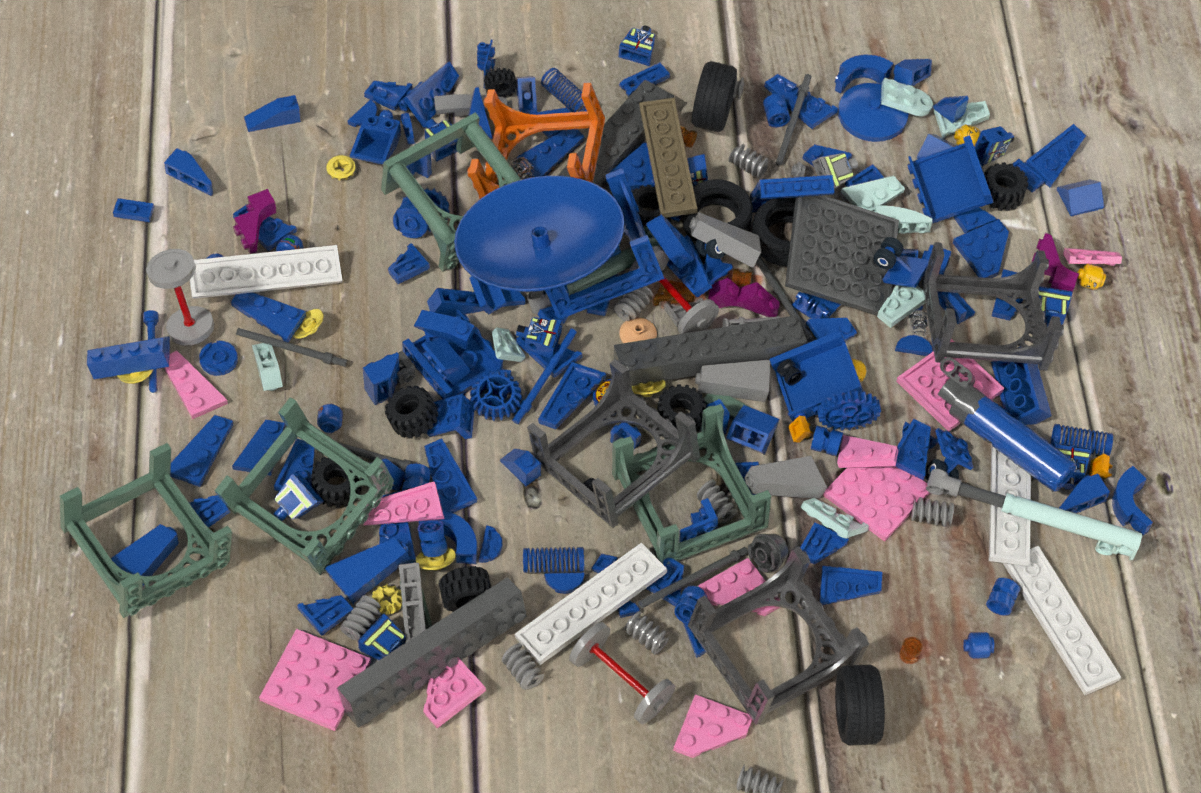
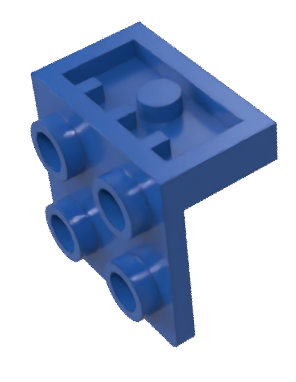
M460 394L434 401L438 409V417H436L437 422L433 424L434 427L431 430H427L429 437L455 430L464 439L472 438L474 404L465 395Z
M708 498L701 501V508L699 509L701 515L699 516L700 522L679 531L680 542L718 529V518Z

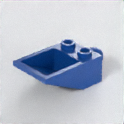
M383 110L379 116L365 114L351 150L350 158L382 165L384 161L390 158L401 136L400 121L393 119L391 111Z

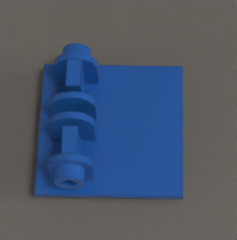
M491 39L490 44L480 42L477 45V67L480 70H484V76L495 67L493 39Z
M798 292L796 295L797 299L792 304L795 309L810 319L829 318L841 305L804 292Z

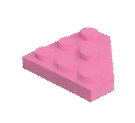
M749 558L703 582L698 587L704 590L711 605L717 606V604L724 605L764 583L765 580ZM765 606L757 608L752 612H757V615L766 616L780 607Z
M459 658L455 666H446L444 672L437 678H430L428 682V695L423 712L436 728H439L487 691L485 686Z
M695 695L673 751L694 758L705 751L725 746L733 740L745 738L752 719L747 713Z

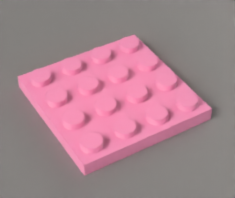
M934 351L897 377L896 382L948 432L961 423L949 414L951 405L938 395L940 389L949 378L941 371L940 363L935 362ZM953 358L974 375V387L991 400L1003 392L1004 387L974 359ZM954 364L947 365L946 371H952ZM959 373L958 376H960L962 380H965L967 382L968 377H964L961 373Z
M895 466L846 468L825 490L823 496L845 513L853 516L860 524L863 522L868 524V530L885 542L912 513L914 500L917 502L919 497H922L924 500L930 492L926 490L927 483Z
M296 629L259 699L266 704L336 731L345 713L337 687L368 668L371 658Z

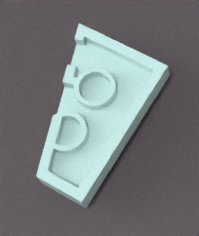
M986 101L967 103L965 114L954 123H951L934 110L942 138L954 134L956 129H960L962 125L973 126L988 120L990 116Z
M890 176L842 188L841 192L852 205L874 211L876 205H885L902 194L905 188L895 176Z
M896 285L890 297L886 299L880 308L877 317L890 328L925 304L923 289L918 285L915 288Z
M815 498L803 501L801 509L806 511L810 517L818 519L822 522V525L833 529L842 538H849L868 531V524L863 522L861 525L853 521L854 517L849 514L836 513V508Z

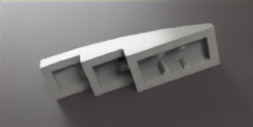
M472 94L434 96L436 114L454 112L455 117L468 115ZM481 95V98H482V101H483V105H484V98H485L487 95ZM499 97V100L507 105V99ZM484 106L486 116L489 117V111Z
M419 563L399 565L406 642L426 630Z

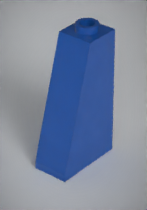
M160 524L113 556L111 560L119 568L130 574L138 572L140 576H152L179 544L177 532L171 527H165Z
M392 538L331 564L325 569L350 602L354 604L363 595L396 571L399 565L409 561L410 558L407 553L409 549L403 541L399 543L395 538Z

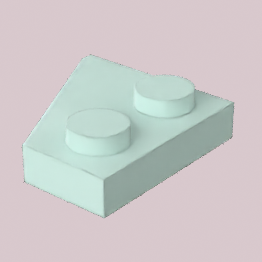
M496 327L492 331L497 359L522 362L526 358L509 329Z

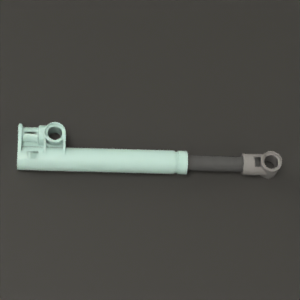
M933 469L930 473L926 490L932 494L941 495L945 493L955 497L960 495L1002 508L1001 512L1011 513V515L1097 540L1095 550L1099 554L1117 555L1119 553L1129 556V560L1133 561L1142 539V533L1020 496L1016 497L1010 493H1006V496L964 484L961 483L962 480L949 477L945 471L940 469Z

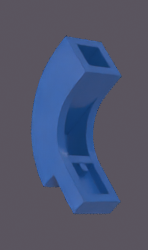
M857 55L851 57L840 65L839 73L835 79V91L841 94L848 84L857 78H869L882 84L884 78L888 79L891 75L894 63L876 55Z
M1132 466L1122 474L1112 496V507L1116 518L1123 527L1130 523L1135 531L1142 533V536L1149 532L1153 522L1136 506L1133 495L1143 488L1147 479Z
M443 511L444 519L438 520L443 523L445 536L451 538L456 544V563L476 564L477 541L473 529L460 516Z

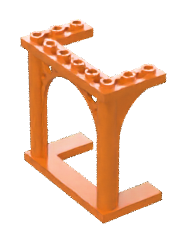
M591 82L584 83L581 95L587 110L586 112L540 115L522 113L501 102L495 89L488 90L487 96L484 98V106L488 109L490 119L495 124L492 142L506 160L512 149L521 140L532 134L542 131L589 128L583 163L581 164L577 153H570L567 170L570 177L592 183L605 116ZM515 134L516 138L508 140V135ZM472 159L471 165L468 167V177L471 178L474 189L477 190L479 199L499 188V185H497L498 178L488 162L485 164V172L479 159Z

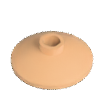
M635 318L622 324L619 335L623 343L657 338V330L649 320Z

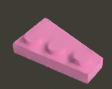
M1064 248L1063 253L1069 264H1105L1114 266L1115 264H1121L1122 260L1119 252Z
M843 435L837 464L839 468L896 466L898 448L894 445Z

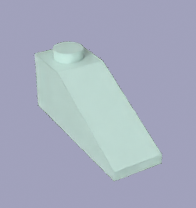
M265 343L252 345L263 390L274 391L283 387L279 365L272 345Z

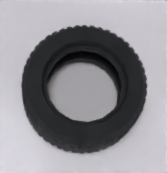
M714 61L705 63L699 79L692 112V124L695 127L715 132L724 130L737 80V69L734 66Z
M713 179L701 182L693 187L697 213L682 215L683 228L693 241H697V238L691 236L690 222L693 217L696 218L702 208L710 205H721L729 208L736 218L728 222V224L749 232L753 205L749 195L740 186L727 180Z
M796 197L771 199L760 206L755 214L752 233L759 236L760 256L778 266L787 267L790 241L775 237L770 232L769 227L779 222L793 223Z
M873 665L842 666L837 672L835 686L836 718L840 738L847 745L877 744L882 740L885 725L884 691L880 672Z

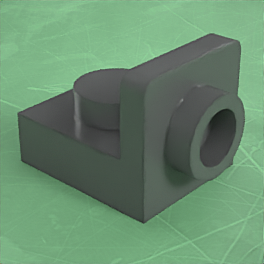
M403 351L398 352L400 371L397 373V382L399 385H402L405 382H410L416 375L415 365Z

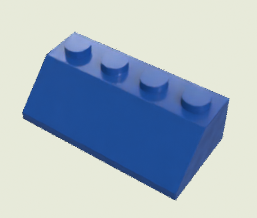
M166 336L88 350L87 366L93 379L169 367L170 337Z
M1003 361L991 362L996 381L1004 387L1003 392L1000 394L1003 409L1011 414L1012 417L1017 418L1025 425H1034L1052 416L1038 364Z

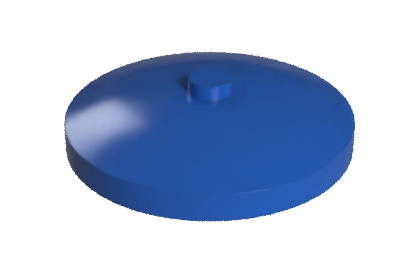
M863 83L848 89L841 97L838 107V117L846 131L859 139L870 142L887 141L898 136L907 124L909 113L882 105V84Z

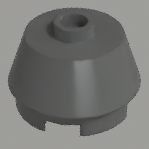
M758 534L753 539V542L749 544L748 554L750 560L754 559L759 566L758 570L762 572L776 571L787 558L788 547L784 539L778 534Z

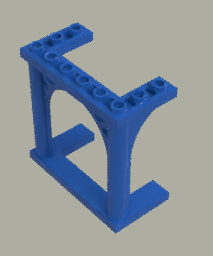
M623 168L605 176L614 198L621 207L624 216V234L630 239L631 248L640 268L571 295L567 285L545 290L558 320L665 279L648 235H646L638 214L640 211Z

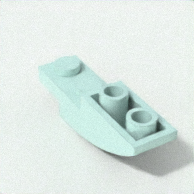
M878 205L875 206L873 211L899 220L898 233L930 232L932 218L919 212L901 207Z

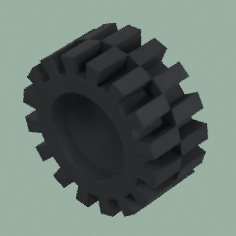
M504 67L502 70L500 68H497L496 71L492 69V73L488 72L484 76L486 93L488 90L495 89L498 97L507 98L506 95L511 96L512 93L516 92L517 82L513 71L511 72V69L506 70Z

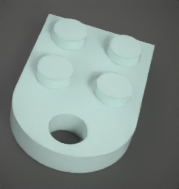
M884 78L881 93L882 105L916 116H926L929 114L933 107V102L925 92L911 85H905L895 80Z

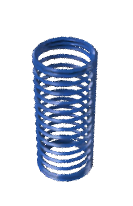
M551 68L543 75L541 85L564 104L566 108L571 112H576V110L582 107L584 104L582 103V98L577 102L582 95L581 90L568 80L563 73H560L557 68ZM550 72H552V73L548 76V78L546 79L545 85H544V84H543L544 79L546 78V76H547ZM556 72V74L550 79L549 83L546 84L550 76ZM584 106V107H583L580 111H578V112H581V111H582V112H586L587 110H586V108H585V106Z
M1060 424L1054 425L1051 436V444L1053 446L1055 443H1060L1062 428H1064L1061 444H1064L1065 433L1068 427L1066 445H1069L1070 431L1072 429L1070 445L1073 446L1074 432L1077 430L1074 446H1077L1078 435L1081 430L1078 447L1086 448L1087 444V448L1091 447L1092 449L1091 454L1094 453L1095 449L1096 455L1098 451L1099 455H1102L1104 449V454L1110 456L1113 445V433L1095 432V430L1091 431L1085 428L1082 430V428H1073V426L1069 428L1068 425L1066 427ZM1084 431H1085V437H1084L1083 446H1082L1083 433H1084ZM1089 432L1090 436L1087 443V434ZM1094 432V437L1091 445L1092 433ZM1097 432H1098V439H1097L1096 448H1095L1096 435H1097ZM1102 434L1103 437L1100 445V436ZM1107 434L1106 441H1105V447H1104V439H1105L1104 437H1105V435Z
M580 546L575 551V547H573L571 552L570 547H568L567 551L564 547L562 552L561 547H559L557 552L555 547L553 553L552 547H550L549 552L546 547L545 553L543 548L540 549L539 553V548L537 547L536 553L534 548L531 549V554L529 547L523 548V572H528V554L530 573H532L533 559L534 572H537L538 553L539 573H541L542 558L543 572L545 573L547 553L548 572L550 573L552 557V571L554 573L555 552L557 572H559L560 556L561 570L564 572V552L566 572H568L569 555L570 569L573 572V552L575 572H577L578 554L579 570L583 572L584 548Z

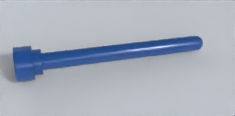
M148 310L143 313V322L147 326L148 339H154L155 326L159 322V314L157 311ZM153 369L149 376V390L151 393L157 391L156 369Z

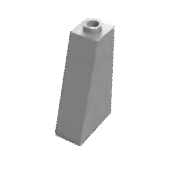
M700 212L690 222L691 236L706 244L710 240L716 239L718 250L750 267H754L761 253L758 235Z
M770 360L702 366L700 373H696L695 384H698V392L765 402L769 393Z
M811 456L751 466L745 476V482L752 494L768 490L770 495L820 499L827 489Z

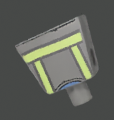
M844 153L824 156L812 161L817 176L833 175L834 188L852 178V170L858 167L857 160L855 158L847 160Z

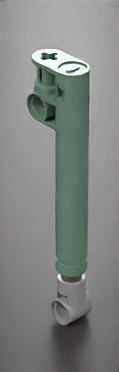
M643 227L652 247L660 246L648 227ZM629 247L618 255L609 258L600 268L586 277L567 284L569 294L582 291L630 268L636 260L632 248ZM545 290L531 291L527 294L533 314H538L540 309L548 308L551 305Z

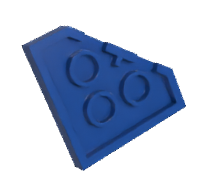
M646 143L639 146L610 171L611 173L623 168L631 190L639 189L642 185L644 187H647V185L655 186Z
M998 219L954 238L953 244L978 277L994 278L999 273L1009 231Z

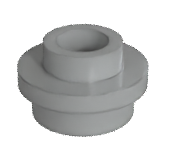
M798 162L796 165H793L791 175H793V178L803 177L805 165Z

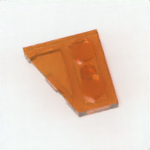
M668 280L687 302L695 301L696 296L684 283ZM661 284L653 299V306H659V302L662 301L678 304Z

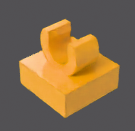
M799 415L788 426L793 442L800 443L804 438H809L814 434L810 431L809 426L811 425L807 422L805 416Z
M1102 454L1092 459L1089 475L1099 474L1104 479L1111 477L1112 474L1108 472L1113 467L1109 463L1110 457Z

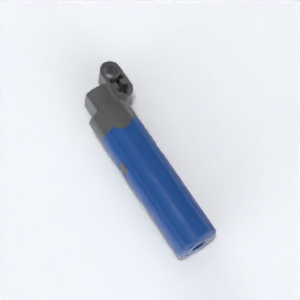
M947 357L941 361L940 369L949 380L942 386L938 395L951 405L949 414L983 440L992 443V447L1052 492L1059 491L1072 477L1076 469V462L1017 418L1012 417L1005 409L975 388L974 375L955 359ZM954 364V369L947 372V365ZM959 373H961L964 377H968V381L966 382L965 380H962L960 376H958Z

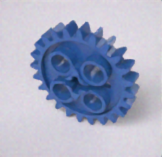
M848 391L847 394L840 392L839 396L833 394V398H826V401H822V405H819L817 410L819 422H822L823 426L827 425V428L833 427V430L840 428L843 431L845 428H848V430H851L853 427L858 429V426L866 427V423L872 424V420L876 421L877 417L880 416L881 407L877 397H872L871 393L866 395L865 392L858 394V391L854 393Z

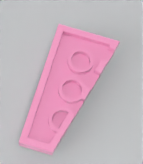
M178 351L169 355V367H164V370L192 419L228 404L227 399Z
M435 482L381 498L380 504L368 514V519L364 525L444 519Z

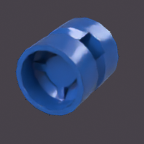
M772 94L764 99L763 106L768 124L775 128L788 124L790 114L785 97L781 94Z
M817 425L810 450L817 452L825 450L826 454L837 457L843 432L836 430L829 432L827 428Z
M422 464L408 465L405 469V482H403L402 491L428 484L431 470Z
M428 520L421 523L417 529L419 539L421 540L422 554L426 557H437L445 554L448 547L443 523L439 520Z
M1008 578L996 579L986 603L988 609L998 615H1009L1014 606V601H1016L1020 592V586Z
M688 586L683 590L674 611L676 617L681 622L689 624L698 599L704 595L707 597L704 590L696 586Z

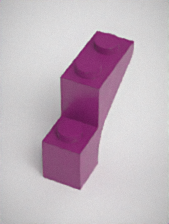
M268 189L247 196L248 204L246 208L248 213L234 218V232L237 237H241L242 247L244 250L247 249L249 254L257 253L261 223L267 217L277 213L275 201Z
M1045 233L1043 239H1039L1036 249L1045 251L1046 259L1049 260L1048 269L1045 270L1044 274L1050 276L1048 282L1051 284L1050 288L1072 291L1073 293L1079 273L1067 269L1060 262L1052 235Z
M729 278L715 282L708 296V299L713 300L719 309L727 306H737L766 317H777L780 304L758 282L739 288Z

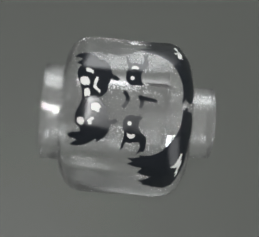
M514 158L510 162V165L522 180L534 177L535 169L526 158Z
M916 310L908 315L907 332L909 335L925 338L930 334L926 312Z

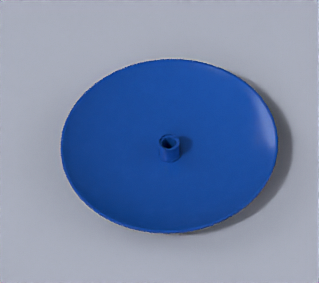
M568 176L527 178L509 183L488 193L466 212L455 233V251L463 268L475 279L489 286L522 292L553 289L586 277L608 261L622 240L624 216L616 199L605 189L592 182Z

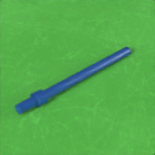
M572 328L569 330L527 398L520 403L519 410L512 419L515 424H519L525 413H528L532 408V402L577 334L576 330Z

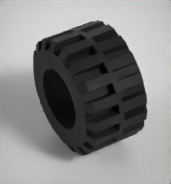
M1002 162V164L995 163L994 166L991 165L988 170L986 169L984 176L993 199V203L988 205H991L993 209L998 208L999 211H1002V209L1010 211V208L1014 210L1017 206H1020L1028 187V178L1025 176V172L1023 170L1020 171V167H1014L1011 163L1008 165L1006 162Z
M642 185L639 189L635 188L633 190V196L640 211L638 214L642 225L647 227L646 223L660 216L655 186L647 185V187H644ZM643 208H653L655 211H647ZM666 217V219L669 222H671V217Z
M678 384L677 387L670 386L669 390L665 389L663 395H660L657 411L664 419L670 420L677 429L675 416L678 413L672 409L682 407L689 410L690 412L685 415L693 418L696 423L695 429L697 433V429L700 430L702 427L703 410L706 409L705 398H702L701 392H696V388H689V385H685V387H682L681 384Z
M407 386L405 389H399V392H394L392 394L393 397H389L388 403L385 405V415L395 432L403 438L408 437V439L413 438V436L417 438L423 433L424 435L428 433L427 430H431L434 427L433 424L437 422L436 417H438V409L429 392L423 387L419 388V386H414L413 388Z
M324 456L321 458V462L317 461L316 467L312 469V488L324 500L321 504L327 503V507L330 508L332 506L340 508V505L346 507L348 506L351 494L348 476L338 464ZM357 476L354 479L355 483L360 481ZM334 477L346 479L344 483L339 485L327 483L329 479ZM362 486L356 489V493L359 495L360 491L362 490Z
M466 566L444 574L439 580L443 607L448 611L454 612L490 589L491 583L487 570L482 567Z

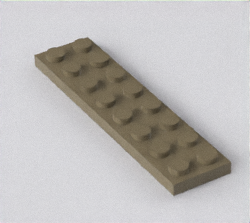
M675 98L640 102L639 108L660 215L662 214L666 218L697 213V204Z

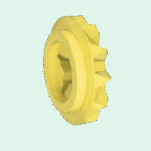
M335 156L327 163V173L331 175L332 179L337 178L340 181V179L345 178L347 180L349 176H353L355 163L347 156ZM338 165H339L341 168H344V171H341L340 169H338Z
M386 584L382 587L378 586V589L373 591L372 598L380 604L381 608H378L381 614L389 615L401 609V590L395 585L389 586ZM383 594L387 595L388 597L392 596L391 603L387 600H384Z

